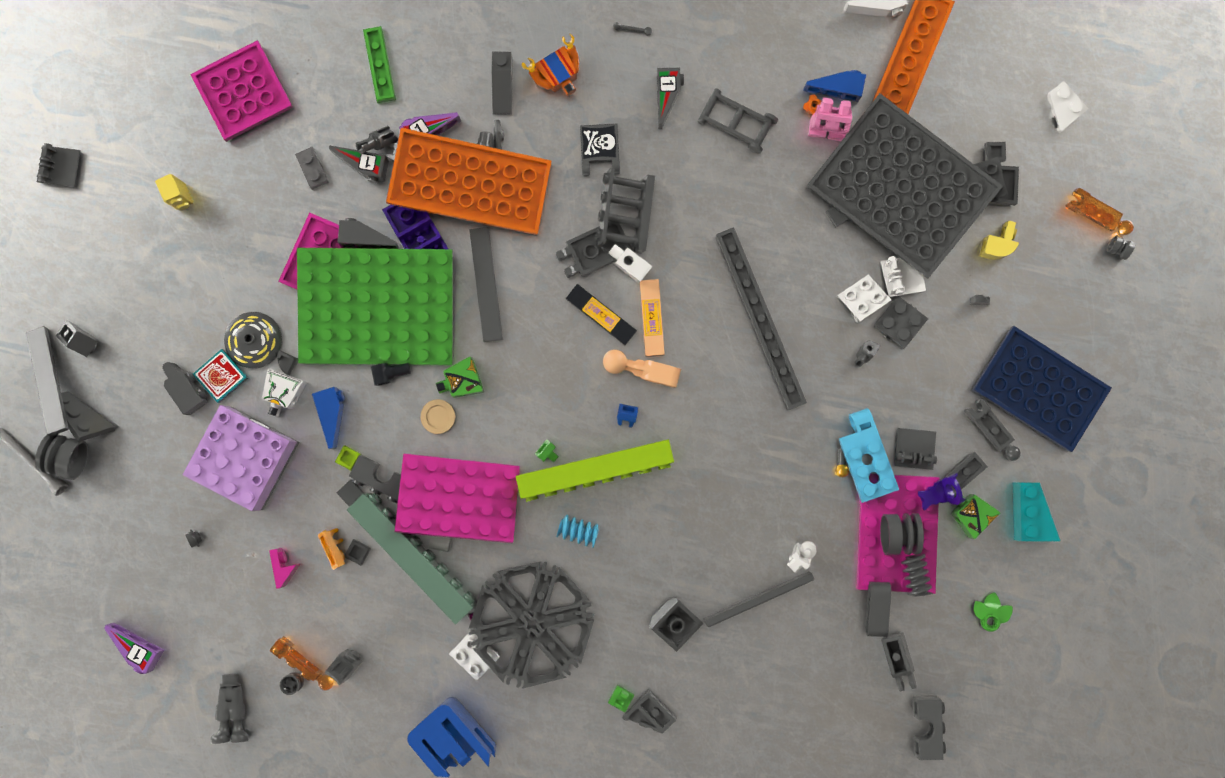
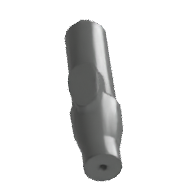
M494 120V146L502 150L504 132L501 129L500 120Z

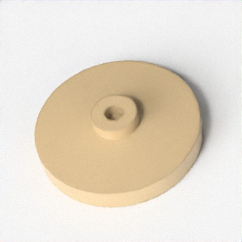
M436 399L428 402L423 407L420 418L423 427L427 431L434 434H443L453 427L456 415L453 407L448 402Z

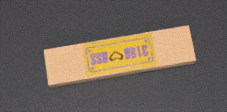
M659 279L641 280L640 293L645 357L665 355Z

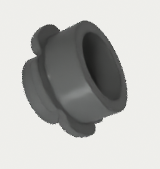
M190 529V532L186 533L185 536L191 548L199 547V542L202 539L198 531L193 532Z

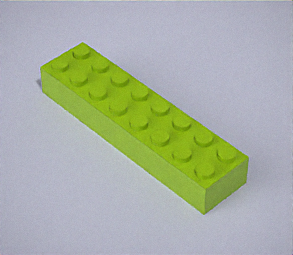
M668 439L515 477L520 498H525L527 502L539 499L538 495L545 494V497L557 495V490L564 489V493L576 490L577 485L583 484V488L594 486V481L602 480L603 484L614 481L613 477L621 475V479L632 477V472L636 471L644 474L652 472L651 468L657 466L659 470L671 467L670 463H674V458Z

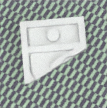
M1065 81L1047 94L1049 103L1052 106L1053 117L1057 121L1058 127L1056 129L1058 133H1061L1089 109Z

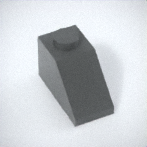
M68 320L65 321L56 335L67 348L85 357L92 353L97 345V340L92 335Z

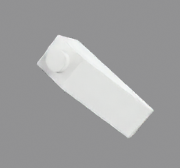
M907 0L847 1L844 12L880 17L892 15L896 17L904 12L908 3Z

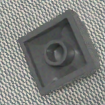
M672 598L652 616L649 627L677 652L703 623L680 600Z

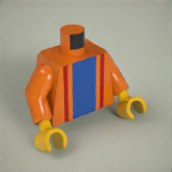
M570 33V42H565L564 36L562 37V42L567 45V48L563 46L537 63L533 59L527 58L530 61L529 67L522 62V67L529 70L530 76L538 86L547 90L552 89L553 92L563 89L567 96L576 91L572 82L577 79L579 71V56L575 45H573L575 39Z

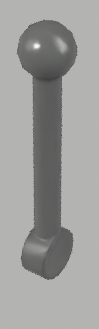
M618 22L613 25L615 30L626 29L644 32L646 35H651L652 33L650 27L645 29L620 25Z

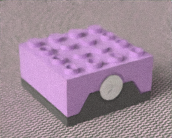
M220 405L188 463L183 476L250 511L264 510L299 441L233 407Z

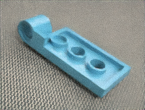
M866 408L849 414L850 424L856 433L844 436L838 440L861 503L898 491V484L870 410ZM865 454H869L872 458V462L869 465H865L862 462V457ZM872 472L877 473L879 477L875 484L869 481V475Z

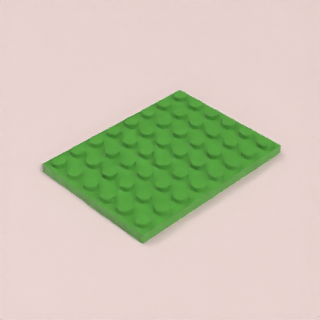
M297 248L298 363L453 365L452 249Z

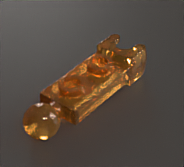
M1077 188L1072 192L1077 201L1072 200L1065 205L1069 210L1075 213L1078 212L1111 232L1116 227L1122 235H1128L1133 231L1134 226L1131 221L1120 220L1123 213L1094 198L1090 193L1081 188Z
M283 636L271 647V653L279 659L284 657L286 663L292 668L299 669L305 679L317 680L318 686L322 690L327 691L332 688L333 679L329 675H322V671L292 648L294 643Z

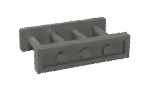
M610 168L603 175L605 188L600 197V202L603 204L602 210L598 214L600 227L597 229L595 239L598 240L597 246H602L606 240L632 244L635 253H642L646 251L655 176L647 175L643 180L637 181L614 176L615 169ZM613 184L638 188L641 191V196L637 200L612 195ZM610 203L637 207L639 209L638 217L632 218L610 214ZM608 221L633 225L636 228V235L631 237L607 232Z

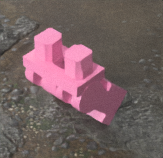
M824 97L821 104L817 105L816 112L810 118L808 136L825 139L826 132H828L827 139L842 141L846 134L849 133L852 122L851 102L843 100L839 108L833 107V100L831 98Z

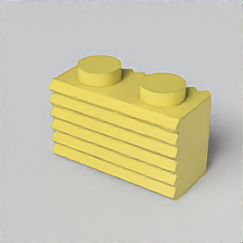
M168 174L155 181L163 201L176 210H185L189 208L190 204H193L194 201L190 196L189 190H187L188 187L174 175Z

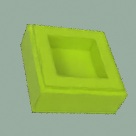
M343 445L335 463L351 471L359 455L362 454Z

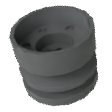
M59 434L51 437L46 435L38 446L35 456V467L38 472L50 475L56 474L64 479L75 480L85 467L88 458V444L85 441L78 442L74 438L68 439L66 436Z
M905 513L901 520L898 514L882 515L880 538L885 555H900L902 547L907 555L911 553L921 554L924 543V531L919 513H911V515Z

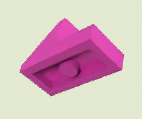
M282 548L269 550L276 589L285 587L300 564L285 566L287 562L285 551Z

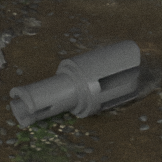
M387 125L371 132L369 138L356 142L357 151L360 150V154L371 149L381 150L390 146L391 143H397L398 138L396 135L394 136L393 131Z

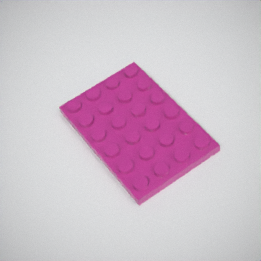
M403 454L394 532L513 543L518 493L515 476L519 475L520 466Z
M870 474L869 481L875 484L879 477L877 474ZM894 475L899 487L898 491L863 503L860 500L857 589L868 590L869 582H890L891 591H912V588H906V585L911 583V581L904 580V577L908 576L909 573L903 572V569L908 566L901 564L902 561L906 560V556L910 555L904 553L903 547L900 555L884 554L880 538V524L883 514H898L901 520L905 513L909 515L911 513H919L924 531V543L921 554L926 555L921 560L927 562V565L922 568L929 570L924 576L930 577V581L925 584L932 585L928 592L936 594L939 503L937 505L932 504L927 510H923L922 500L918 496V491L927 490L940 477Z

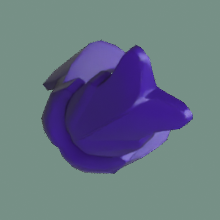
M958 473L936 481L933 486L928 487L925 491H918V496L922 500L923 510H927L932 504L937 505L938 503L949 502L959 505L966 500L963 498L960 485L956 479ZM951 485H952V486L955 488V490H956V497H954V492H953V489L951 488Z

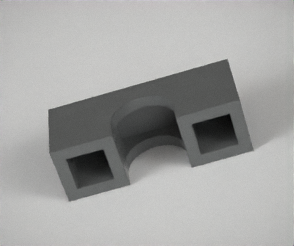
M359 455L349 474V477L353 478L352 482L362 487L365 484L371 487L370 491L378 495L382 492L388 495V500L398 503L401 474L394 472L391 479L383 483L377 478V469L380 464Z
M913 696L914 717L918 720H928L929 730L925 735L914 736L915 756L919 760H943V754L946 753V745L943 742L945 723L942 722V714L945 713L944 702L937 696Z

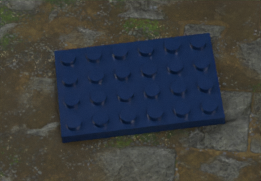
M1012 326L972 391L1063 449L1073 452L1112 387L1016 326Z

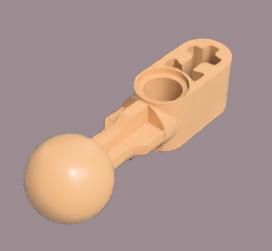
M616 349L608 351L603 358V366L609 373L618 374L626 370L632 372L634 376L641 377L643 380L668 387H677L681 372L680 368L650 360H629L622 351Z

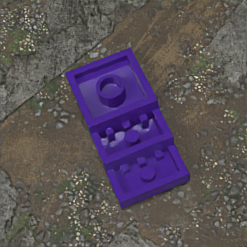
M389 205L382 209L404 249H448L428 212Z

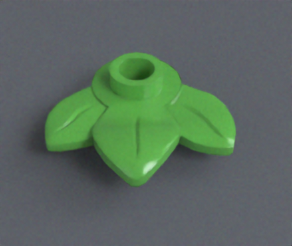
M993 592L986 596L984 603L975 601L973 610L980 619L982 628L993 632L999 628L1001 623H1005L1010 619L1013 607L1010 605L1001 606L997 594ZM989 618L993 621L991 625L987 624Z

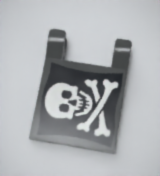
M618 124L580 125L582 175H590L589 162L612 161V168L615 169L614 174H620Z

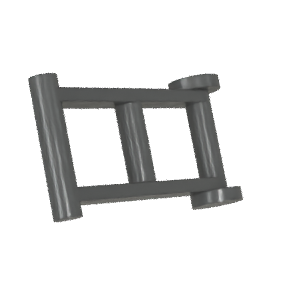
M715 88L698 119V123L704 125L706 122L748 143V148L753 152L761 153L763 150L761 144L771 125L777 124L778 118L770 113H765L763 116L721 95V91ZM717 100L737 109L728 127L708 117ZM744 113L764 122L755 140L735 131Z

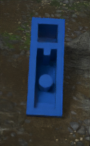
M851 70L807 81L803 91L859 102L863 94L866 74H861L858 70Z
M331 387L312 393L328 449H336L344 408L342 401H345L342 390H339L337 387Z

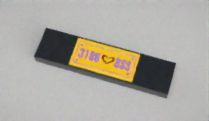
M579 284L566 297L568 302L625 346L637 332L635 328Z

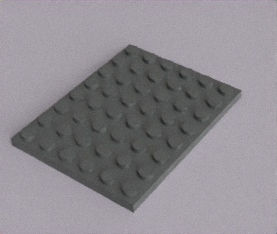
M880 93L807 185V187L927 279L1003 187Z

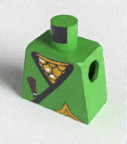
M471 356L444 370L446 380L436 383L439 394L450 390L451 396L454 398L484 393L474 360Z
M969 494L964 502L956 505L957 507L951 514L967 537L976 539L1000 512L975 494Z

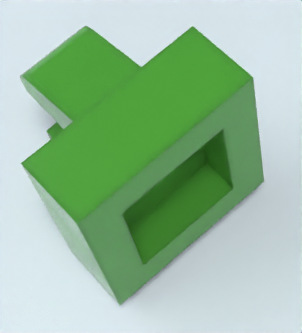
M547 439L534 453L543 462L547 457L553 462L559 457L553 452L556 446Z
M617 685L608 703L625 713L634 694Z

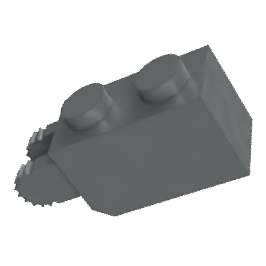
M166 362L163 364L162 369L168 377L164 381V388L183 415H191L208 403L205 398L207 397L206 392L196 385V378L190 371L181 370L175 363Z
M904 633L883 637L881 641L892 677L896 679L899 691H905V685L901 677L905 675L908 676L911 688L915 689L917 687L913 674L915 670Z
M345 650L337 656L325 671V674L334 679L338 685H341L348 680L362 661L359 659V654L354 650Z

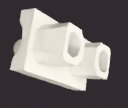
M806 541L801 545L797 543L794 546L787 565L795 573L802 567L805 569L810 567L811 559L817 552L815 544Z

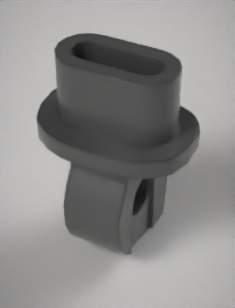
M870 340L865 342L857 352V360L854 364L857 367H861L864 363L870 361L881 345Z

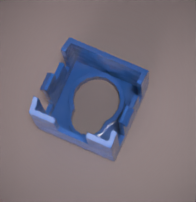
M449 697L440 704L407 737L411 748L437 777H449L450 774L446 769L449 766H458L449 755L450 753L462 767L471 760L470 757L475 752L488 767L491 754L495 757L496 744L462 703L454 697Z

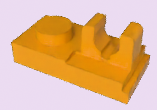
M338 528L329 531L324 530L318 534L333 570L345 564L344 553L336 546L343 542V539H333V535L339 531Z

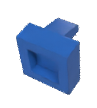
M620 404L617 415L618 425L621 426L623 420L629 421V427L632 428L634 423H636L638 407Z

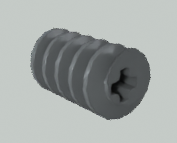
M925 554L906 556V560L901 562V564L908 566L903 569V572L909 573L908 576L904 577V580L911 581V583L906 585V588H912V591L907 593L909 596L917 597L932 594V592H928L932 585L925 584L930 581V577L924 576L929 570L922 568L927 565L926 561L921 560L925 558Z

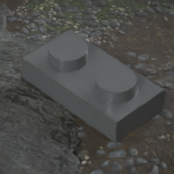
M973 452L945 477L958 473L956 479L962 490L988 466L976 452Z

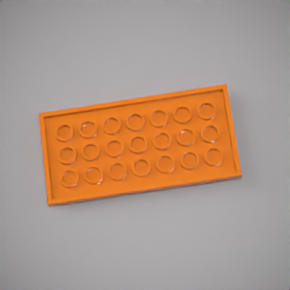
M401 128L386 204L537 235L551 160Z

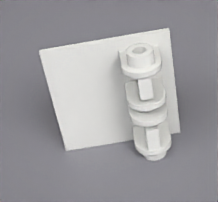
M891 256L888 260L881 261L889 297L926 291L923 275L903 259H896V256Z
M869 274L837 295L854 314L853 318L856 322H862L892 301Z
M468 633L449 655L475 680H478L489 669V666L472 649L480 647V644L471 645L472 642L477 641V635H469ZM491 646L487 647V653L496 662L500 657L497 654L498 651L494 650Z

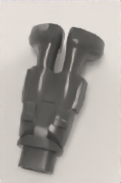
M238 674L222 675V684L220 686L224 687L219 689L215 720L220 721V727L218 732L211 736V744L230 741V719L233 721L231 742L248 741L249 735L243 730L241 721L245 718V705L243 703L241 683H238Z

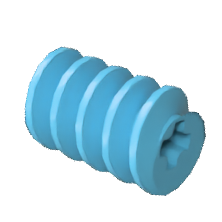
M566 515L561 520L556 537L562 533L565 540L570 535L571 542L577 537L578 544L585 540V546L592 542V548H594L599 532L598 524L591 528V522L588 521L584 526L583 519L577 524L576 517L569 521V515Z

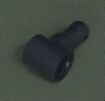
M383 363L371 366L375 386L389 384L392 382L391 380H394V377L411 374L408 363L395 366Z

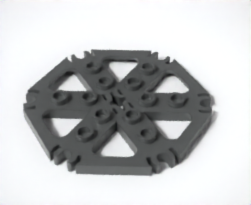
M541 562L497 571L502 579H499L498 575L493 574L492 576L496 579V583L491 585L486 581L485 585L490 588L489 590L482 585L469 625V629L477 628V631H470L469 635L476 634L478 637L477 641L472 642L471 645L480 644V647L472 649L503 683L506 675H508L507 685L510 684L511 679H517V688L521 686V680H524L523 689L567 678L562 673V670L566 674L571 675L568 666L573 664L576 668L579 667L578 663L573 661L574 658L581 664L594 619L586 621V618L594 616V614L588 615L585 613L586 607H590L591 604H582L590 600L560 567L557 574H554L557 569L556 565H553L552 571H547L546 562L542 564V570H539ZM525 573L534 574L535 581L528 604L509 585L510 577ZM562 582L574 595L575 602L572 605L547 610L554 584ZM488 598H494L513 619L488 625L482 624L480 617L485 601ZM524 616L531 621L536 620L535 626L539 632L533 628H527L528 622ZM579 624L582 632L577 648L574 651H569L551 631ZM517 638L508 666L501 668L487 653V647L490 644ZM537 645L553 662L555 668L551 673L531 677L528 674V668Z

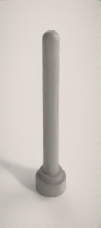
M0 428V438L49 483L50 491L55 496L62 494L67 489L68 484L62 479H55L50 474L38 472L35 467V459Z

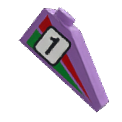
M457 112L419 116L406 119L402 122L399 129L406 128L439 136L461 122V119Z
M110 623L104 627L128 665L133 667L135 672L147 674L154 670L164 652L163 649L116 623Z

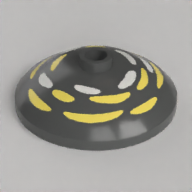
M246 312L237 316L228 325L224 336V345L228 356L236 364L245 368L257 369L270 364L277 357L278 351L282 346V333L278 324L268 315L260 312ZM251 335L252 340L247 342V337Z

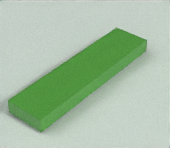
M381 26L363 29L377 103L396 100L383 29Z

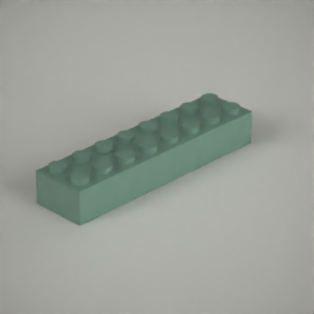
M363 493L347 509L349 514L456 625L476 606L475 596L470 591L466 593L463 590V584L456 577L452 578L448 574L449 569L443 563L439 564L435 560L436 556L431 550H425L421 546L423 542L416 535L412 536L407 533L394 532L396 514L389 507L386 509L381 504L383 500L376 493Z

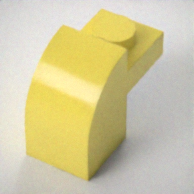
M1005 222L1002 225L1000 237L988 235L983 238L979 257L999 260L1013 253L1019 242L1012 241L1017 233V229H1015L1016 222Z

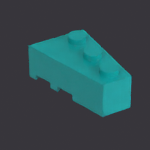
M1012 482L1014 540L1060 541L1040 483Z

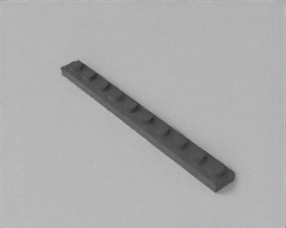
M734 227L716 234L718 243L787 409L791 410L806 404V399Z

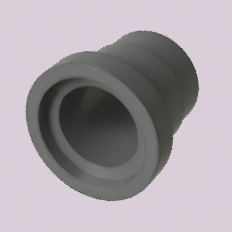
M480 132L477 144L494 148V135L490 132Z

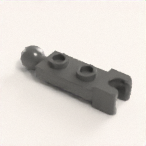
M983 399L975 401L978 407L977 412L973 408L964 410L965 414L976 424L998 452L1005 449V456L1011 461H1015L1020 457V449L1010 444L1015 439Z

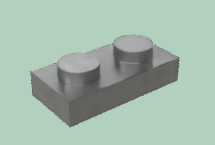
M313 147L295 154L310 189H315L329 182Z

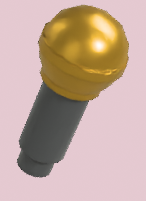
M838 448V465L835 472L839 477H846L849 474V469L846 465L842 448Z

